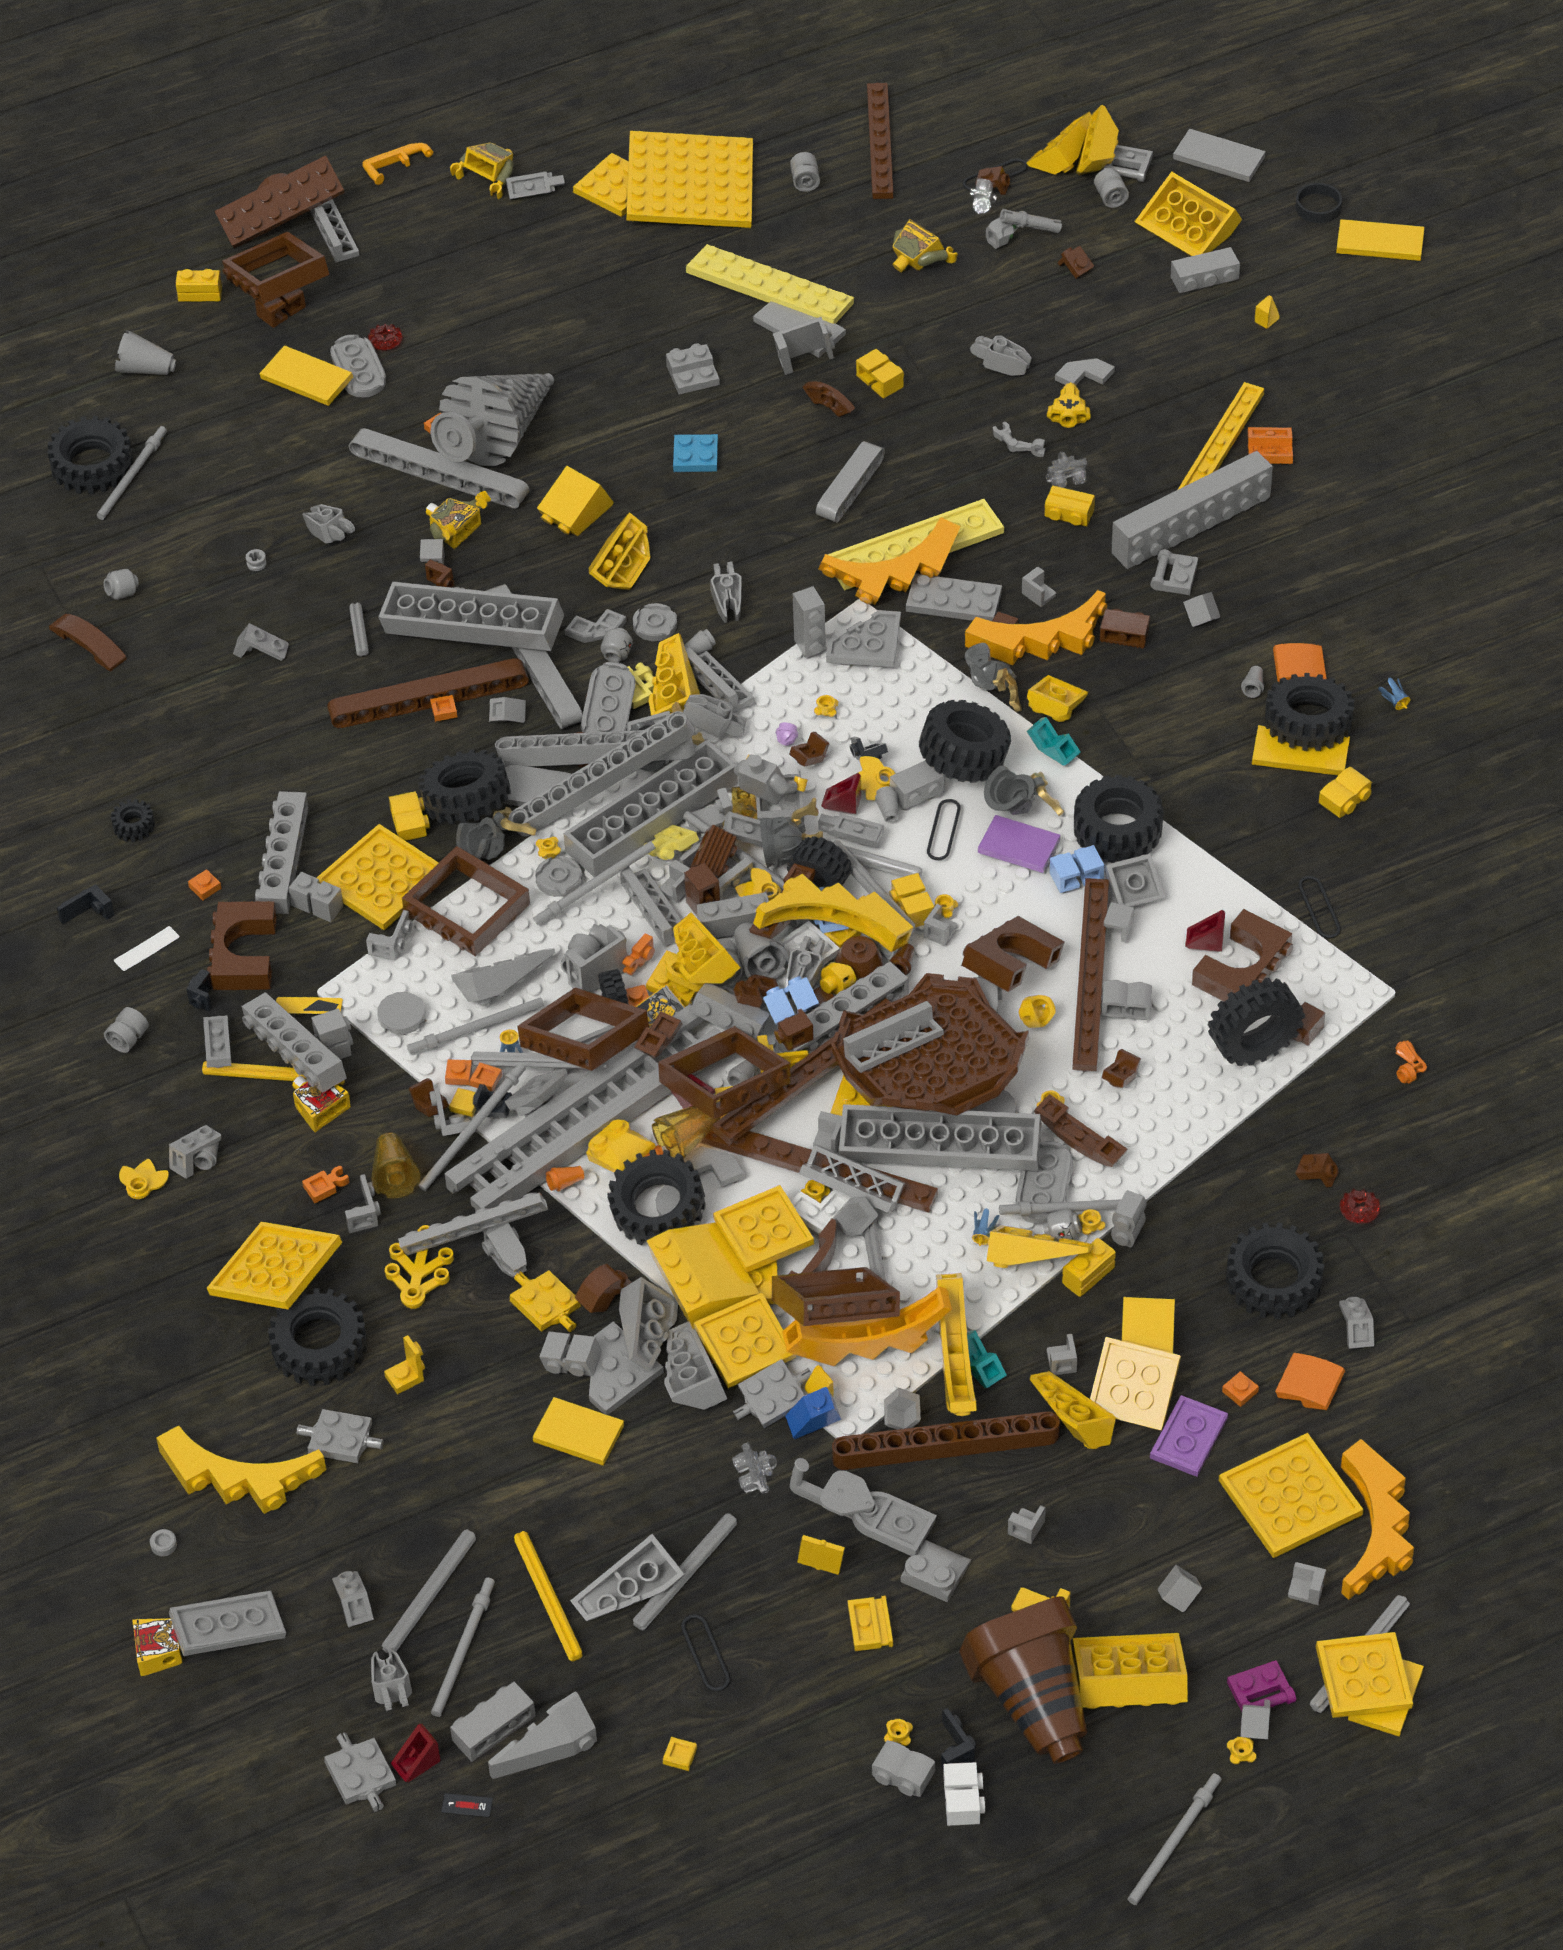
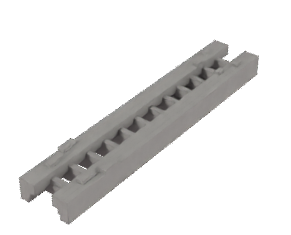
M690 1004L673 1015V1017L681 1020L683 1025L670 1044L678 1040L686 1047L685 1049L721 1033L716 1027L699 1039L688 1031L702 1022L701 1017L689 1012ZM637 1041L609 1059V1065L606 1069H595L445 1173L447 1189L453 1194L470 1184L478 1192L470 1198L475 1212L482 1208L491 1209L497 1207L504 1201L520 1199L546 1180V1172L551 1171V1168L565 1167L587 1152L590 1140L613 1120L620 1119L630 1122L670 1094V1089L659 1082L658 1063L651 1058L652 1056L635 1049L634 1046ZM669 1044L661 1055L667 1058L678 1052ZM639 1065L649 1073L643 1078L633 1071ZM707 1067L692 1073V1075L696 1076ZM622 1078L630 1087L622 1091L614 1083ZM604 1091L612 1100L603 1104L595 1096ZM583 1104L593 1112L586 1118L577 1110ZM564 1117L574 1124L567 1131L558 1123ZM544 1131L554 1139L548 1144L538 1136ZM525 1144L535 1152L530 1157L520 1150ZM508 1158L515 1165L512 1166L511 1170H508L501 1161ZM486 1171H489L496 1178L491 1184L481 1176Z

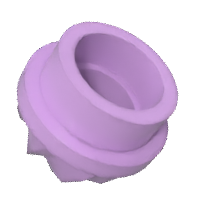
M787 722L780 723L779 728L775 731L778 742L784 746L793 744L796 738H798L797 726Z

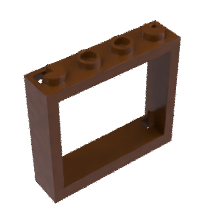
M289 232L222 261L224 266L222 271L226 275L227 280L262 304L329 275L324 255ZM285 255L291 256L300 263L262 281L248 273Z
M456 846L402 897L403 910L409 911L410 919H415L426 929L433 930L444 940L451 941L459 946L462 951L466 950L476 957L530 905L528 888ZM456 869L508 900L473 934L421 903Z
M575 987L519 1024L517 1028L520 1047L593 1071L637 1041L645 1028H649L647 1010ZM574 1014L615 1026L589 1045L549 1032Z
M736 1026L658 1062L659 1082L712 1119H717L791 1083L790 1062ZM735 1053L764 1071L716 1095L711 1094L686 1077Z
M867 1267L772 1276V1301L803 1326L900 1316V1291ZM863 1272V1279L856 1278V1273ZM812 1304V1310H808V1305Z

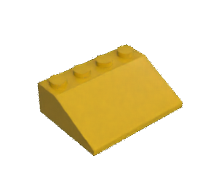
M1171 172L1135 220V223L1186 254L1195 256L1213 251L1230 237L1242 219L1235 208Z
M716 1222L669 1229L646 1240L653 1260L692 1329H694V1322L759 1294L752 1279L744 1270Z
M1179 1633L1073 1638L1075 1670L1082 1707L1095 1709L1100 1706H1150L1160 1703L1175 1705L1180 1702H1187V1671Z

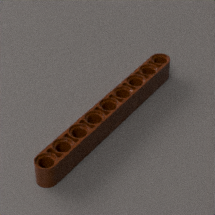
M514 658L335 698L327 704L333 726L345 728L430 709V699L453 695L454 703L519 689L524 687L529 679L523 661Z
M1039 1412L841 1436L832 1443V1461L836 1468L849 1470L1046 1446L1058 1441L1060 1419L1053 1412Z

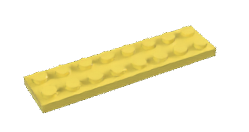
M708 244L686 266V273L768 303L772 301L816 318L822 317V320L836 324L854 304V297Z
M985 499L828 555L840 560L857 563H875L894 559L922 543L933 531L940 517L961 526L949 553L1003 534L1004 526ZM837 578L844 590L853 588L845 585L842 580Z

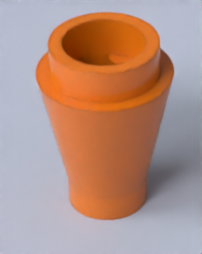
M581 1166L551 1168V1171L546 1172V1182L551 1191L556 1190L559 1192L578 1181L584 1180V1171Z

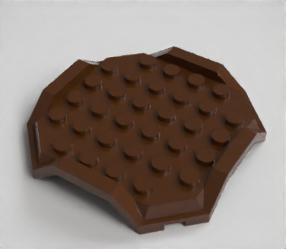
M926 973L909 995L863 1015L843 1010L839 1021L840 1027L838 1032H835L831 1048L846 1080L871 1106L887 1105L894 1108L920 1111L931 1110L957 1116L1000 1095L1018 1073L1029 1040V1030L1016 1032L990 1006L976 978L959 976L958 981L944 979L942 974ZM925 1001L932 1006L933 1020L944 1032V1035L861 1073L845 1058L843 1038ZM930 1027L920 1030V1032L926 1033L933 1031ZM905 1037L900 1039L899 1041L908 1042L911 1041L913 1038ZM883 1047L880 1048L878 1051L886 1052L891 1050L892 1048ZM863 1056L861 1058H858V1060L862 1063L864 1061L869 1060L871 1057Z

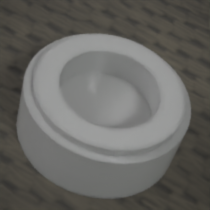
M162 1529L153 1533L150 1538V1546L153 1553L158 1556H168L175 1551L177 1541L172 1531Z

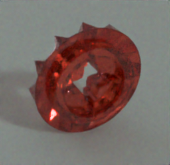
M385 323L384 326L376 325L375 329H370L368 339L374 348L389 350L401 343L402 333L400 328L395 327L394 324L387 326Z
M1353 1188L1350 1193L1344 1194L1340 1201V1210L1343 1216L1351 1222L1368 1223L1379 1214V1199L1375 1198L1373 1192L1367 1193L1364 1188L1361 1191H1356ZM1356 1202L1359 1204L1365 1202V1206L1356 1207Z

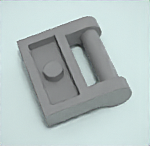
M1117 145L1114 149L1115 158L1110 164H1106L1104 169L1113 168L1118 171L1120 176L1135 178L1137 181L1144 182L1152 160L1153 151ZM1113 165L1123 166V167H1128V168H1134V169H1138V170H1132V169H1127V168H1121V167H1116V166H1113Z
M1166 549L1160 550L1157 557L1159 562L1155 577L1151 580V587L1154 590L1190 595L1198 565V557L1172 554ZM1167 564L1173 565L1169 581L1163 579Z

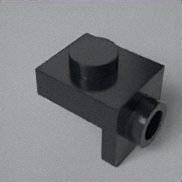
M855 736L850 738L852 743L849 745L850 751L857 760L864 756L881 759L883 758L882 754L888 752L886 743L877 742L863 747L861 738Z
M201 969L196 976L192 977L189 986L186 988L189 1004L197 1009L201 1008L209 1011L212 1008L208 994L212 988L210 972Z
M479 1084L477 1092L473 1096V1105L478 1112L494 1093L489 1091L485 1084ZM507 1092L487 1117L507 1118L510 1110L505 1101L512 1096V1093Z

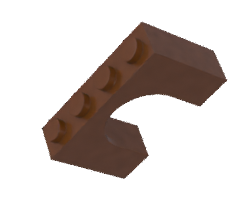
M274 901L218 902L217 912H213L215 930H211V943L214 946L209 949V961L212 962V966L207 968V971L210 972L213 990H265L271 988L272 968L270 956H239L231 953L228 947L234 940L245 935L275 934L277 914Z
M1243 909L1231 923L1230 939L1254 951L1259 956V961L1249 967L1234 968L1205 954L1193 969L1192 985L1225 1002L1229 998L1227 994L1231 991L1233 993L1240 990L1239 986L1243 984L1246 987L1250 986L1252 981L1256 979L1261 983L1272 972L1278 970L1281 960L1284 957H1288L1293 950V933Z
M1017 916L1010 921H1006L998 928H994L986 935H982L974 942L968 943L963 950L964 958L961 966L1009 992L1021 985L1027 964L1006 952L1024 956L1047 969L1059 962L1065 941Z

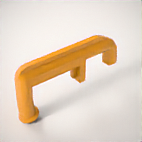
M425 143L409 144L364 160L363 168L375 184L380 185L384 181V175L382 173L379 174L376 169L401 161L402 164L408 167L410 166L409 155L422 151L426 157H431L433 150Z

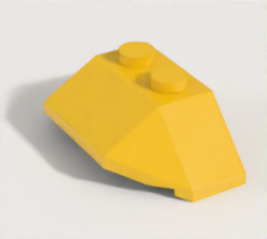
M1103 105L1090 116L1076 171L1078 175L1101 170L1115 158L1114 149L1118 144L1117 136L1119 130Z
M629 512L609 536L591 563L589 574L606 587L630 590L650 560L647 526Z

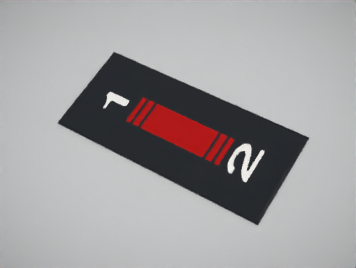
M445 1793L441 1812L489 1817L493 1798Z

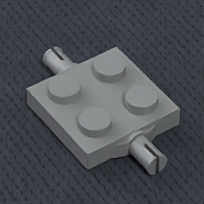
M781 1359L739 1383L738 1387L745 1397L746 1404L733 1410L735 1417L739 1420L752 1413V1415L758 1418L763 1428L783 1418L805 1396L800 1384L809 1379L812 1374L811 1371L807 1368L794 1375V1373L788 1370Z
M322 1409L318 1422L313 1427L301 1424L297 1427V1435L311 1437L308 1454L319 1449L325 1458L358 1463L361 1453L367 1447L381 1450L384 1443L383 1439L369 1437L372 1418Z
M346 1732L343 1733V1737L342 1734H339L337 1740L342 1749L325 1756L324 1762L345 1804L368 1799L374 1812H377L378 1809L381 1810L384 1805L378 1795L383 1790L396 1786V1779L375 1738L359 1744H352Z

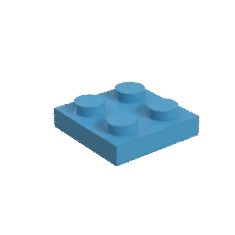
M718 434L674 435V472L717 471Z

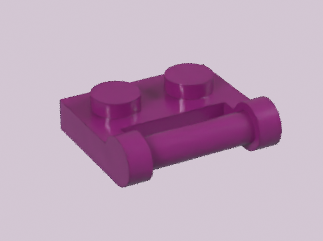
M1277 1660L1227 1677V1684L1241 1712L1243 1705L1264 1706V1699L1270 1700V1708L1285 1702L1287 1704L1296 1702L1295 1692L1289 1686ZM1278 1690L1281 1692L1252 1703L1249 1702V1700Z

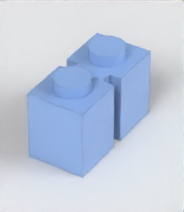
M1092 845L1075 850L1072 855L1068 852L1051 857L1050 875L1059 892L1063 893L1080 888L1076 876L1080 877L1084 886L1085 878L1104 879V863L1095 846Z
M801 976L795 977L788 981L789 985L786 988L780 989L777 986L766 992L767 996L763 997L776 1026L785 1018L795 1015L786 997L788 993L791 994L797 1009L802 1008L804 1013L820 1005L807 977L803 979Z

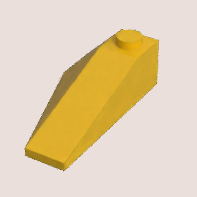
M1088 112L1074 120L1060 132L1059 136L1047 143L1048 146L1043 151L1039 150L1027 162V165L1052 174H1057L1061 171L1066 173L1072 169L1074 161L1079 157L1091 113Z
M678 633L659 642L655 662L657 671L656 676L652 678V684L654 685L653 693L649 695L648 700L651 716L666 711L672 713V705L675 702H678L684 711V705L689 695H700L682 637Z
M692 912L673 927L675 943L679 949L677 956L681 962L679 969L690 983H723L727 979L732 978L736 971L740 969V966Z
M1000 1225L990 1231L986 1261L994 1262L993 1266L1008 1268V1265L1088 1253L1093 1249V1244L1067 1238H1060L1058 1242L1054 1241V1237L1050 1234H1035L1032 1236V1230Z
M1050 1371L1030 1376V1381L1072 1435L1084 1443L1085 1447L1097 1449L1101 1446L1110 1445L1116 1420L1114 1415Z

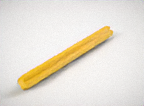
M207 1061L203 1062L202 1072L205 1075L294 1081L297 1077L303 1076L298 1075L295 1069L290 1067L231 1063V1066L207 1068ZM345 1080L338 1083V1085L344 1084Z
M522 1531L515 1534V1543L569 1660L576 1661L581 1659L582 1650L528 1533Z

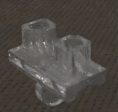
M978 178L976 189H971L970 195L974 198L973 209L979 214L987 213L990 210L991 202L996 201V195L992 192L994 183L990 180Z
M1059 452L1058 459L1052 461L1053 466L1048 467V474L1045 475L1047 482L1051 481L1053 486L1061 488L1066 487V478L1071 476L1074 484L1085 483L1087 478L1085 471L1087 466L1086 458L1074 460V456L1067 457L1064 452Z
M747 1442L742 1445L743 1452L732 1457L734 1466L739 1473L747 1469L750 1471V1473L739 1477L740 1486L745 1493L759 1489L764 1494L769 1491L765 1475L770 1476L773 1474L772 1469L777 1466V1460L774 1455H767L766 1451L759 1452L758 1456V1453L752 1451L750 1443Z

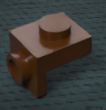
M1002 166L985 168L979 171L975 184L978 190L997 187L1000 194L1005 195L1010 185V178Z
M1081 246L1074 250L1071 247L1061 254L1062 258L1057 262L1059 266L1065 263L1076 279L1094 267Z
M430 559L425 564L427 580L435 583L436 586L452 588L454 585L452 569Z
M811 732L807 743L792 746L789 755L804 767L821 763L825 758L829 742L817 732Z
M1120 1049L1117 1052L1115 1062L1103 1070L1101 1078L1108 1081L1114 1087L1123 1088L1136 1078L1141 1058L1124 1049Z
M426 1078L409 1088L417 1110L427 1117L438 1115L437 1106H432L429 1092L434 1091L430 1078ZM441 1095L442 1106L445 1109L449 1104L446 1097Z
M1328 1153L1308 1154L1302 1156L1295 1174L1299 1180L1321 1179L1326 1187H1332L1338 1174V1167Z

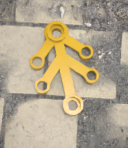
M423 1225L417 1231L426 1230L429 1226ZM394 1243L390 1246V1257L393 1260H397L411 1276L409 1284L400 1275V1268L397 1264L390 1263L385 1267L386 1278L392 1280L401 1290V1302L410 1309L420 1307L425 1301V1294L439 1285H445L449 1282L448 1270L440 1267L453 1262L454 1255L452 1249L447 1247L440 1249L438 1257L427 1264L425 1263L428 1249L417 1252L414 1264L400 1248L399 1243ZM443 1255H450L447 1258L442 1257ZM434 1272V1278L421 1285L422 1278Z

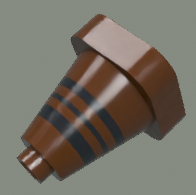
M1063 1596L1038 1602L974 1628L966 1635L959 1651L971 1681L974 1683L985 1681L1037 1754L1049 1753L1054 1764L1067 1761L1081 1754L1083 1748L1079 1740L1087 1735L1070 1645L1077 1625Z

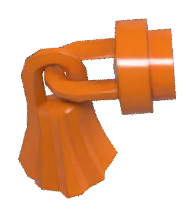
M1399 1042L1396 1046V1054L1408 1063L1399 1067L1397 1077L1400 1082L1409 1084L1416 1080L1418 1072L1426 1071L1427 1066L1418 1056L1411 1042Z

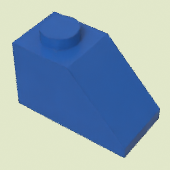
M827 1386L803 1396L785 1415L794 1439L842 1420L834 1398Z

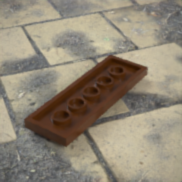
M325 155L216 210L215 213L233 248H236L344 194L345 191Z

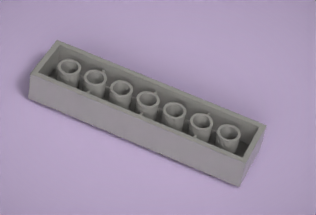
M1255 451L1114 521L1112 554L1128 569L1152 556L1158 555L1162 549L1174 547L1178 543L1192 538L1196 534L1210 529L1214 525L1228 520L1232 516L1246 511L1260 502L1266 501L1271 495L1273 466L1258 451Z
M392 582L378 618L386 634L551 651L564 613L557 598Z
M705 740L695 747V754L692 757L673 761L564 832L565 852L593 877H596L642 847L645 843L655 838L654 835L682 821L685 812L697 811L717 798L718 789L726 787V790H729L737 785L738 776L734 773L736 764L710 741Z
M843 1104L839 1153L856 1162L1038 1171L1042 1128L1040 1114L966 1111L955 1116L931 1110L920 1111L886 1106Z

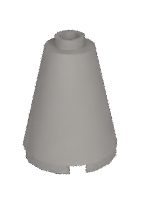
M126 330L117 354H119L120 361L116 360L115 371L120 373L169 375L170 371L174 372L177 360L173 359L174 354Z
M747 922L739 925L734 931V939L746 977L749 978L756 974L777 979L784 972V965L786 960L788 962L789 959L784 946L773 938L769 939L750 933L749 929L753 925L752 923Z

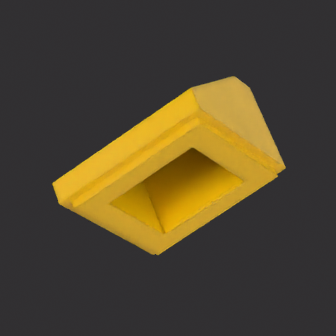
M816 1366L805 1385L806 1392L810 1394L827 1386L833 1396L834 1387L832 1379L821 1366Z

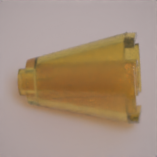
M690 1106L657 1117L653 1120L655 1123L652 1124V1131L659 1147L665 1146L670 1151L671 1157H675L679 1153L684 1159L710 1133L713 1124L721 1118L712 1119L697 1107Z
M385 1133L377 1139L371 1174V1182L375 1191L378 1194L380 1192L386 1194L388 1198L404 1197L412 1193L416 1184L418 1183L419 1185L420 1183L419 1167L400 1137L395 1133Z

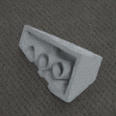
M542 949L514 957V960L498 961L493 963L494 966L492 967L491 965L476 967L453 974L451 978L468 1002L477 1001L478 1005L492 1002L491 997L503 993L555 953V949Z
M642 1277L621 1289L619 1312L629 1360L649 1371L661 1352L660 1347L669 1336L668 1331L677 1320L678 1302L675 1297Z
M689 1322L670 1329L667 1338L668 1362H666L665 1366L667 1377L664 1384L672 1402L704 1410L726 1400L725 1392L695 1328L692 1329Z
M651 1534L570 1601L588 1622L663 1593L685 1576V1574L656 1537Z
M576 1691L548 1709L546 1712L549 1716L539 1725L533 1722L527 1728L529 1731L520 1741H511L488 1761L492 1779L571 1757L581 1751L590 1749L597 1741L596 1728Z

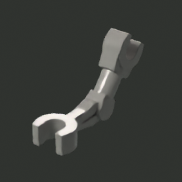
M1003 422V430H998L996 426L993 427L994 437L1001 442L1005 441L1009 451H1031L1037 457H1044L1046 451L1043 448L1045 440L1035 439L1033 443L1017 441L1015 438H1012L1010 426L1006 422Z

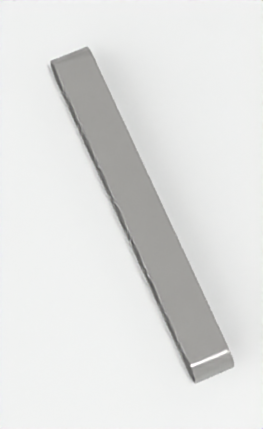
M360 429L349 444V450L360 458L474 496L482 491H486L492 502L510 508L519 507L529 493L528 485L520 479L465 461L453 462L438 452L369 429Z
M506 584L486 590L489 592L511 594ZM512 647L518 659L523 661L528 676L560 729L580 723L582 721L581 709L546 650Z
M676 711L514 809L510 813L508 820L519 824L522 822L529 823L537 832L688 740L694 734V725L683 712ZM518 832L523 837L530 836V834Z
M644 730L510 736L497 740L495 748L498 757L502 758L505 767L511 765L529 767L590 764ZM692 737L653 761L682 760L692 757L695 754Z

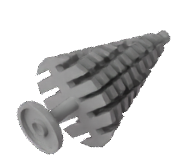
M546 373L544 375L470 376L453 380L458 385L446 386L442 393L444 396L451 397V400H440L439 410L445 412L436 416L431 423L430 433L437 451L443 457L453 462H462L467 459L480 466H497L504 463L506 459L501 457H511L520 439L523 437V433L526 432V428L539 409L542 400L547 395L550 389L549 386L553 385L554 377Z

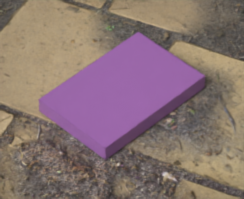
M995 815L978 846V853L1043 873L1060 842V834Z
M1181 1395L1150 1453V1459L1198 1477L1228 1419V1413Z

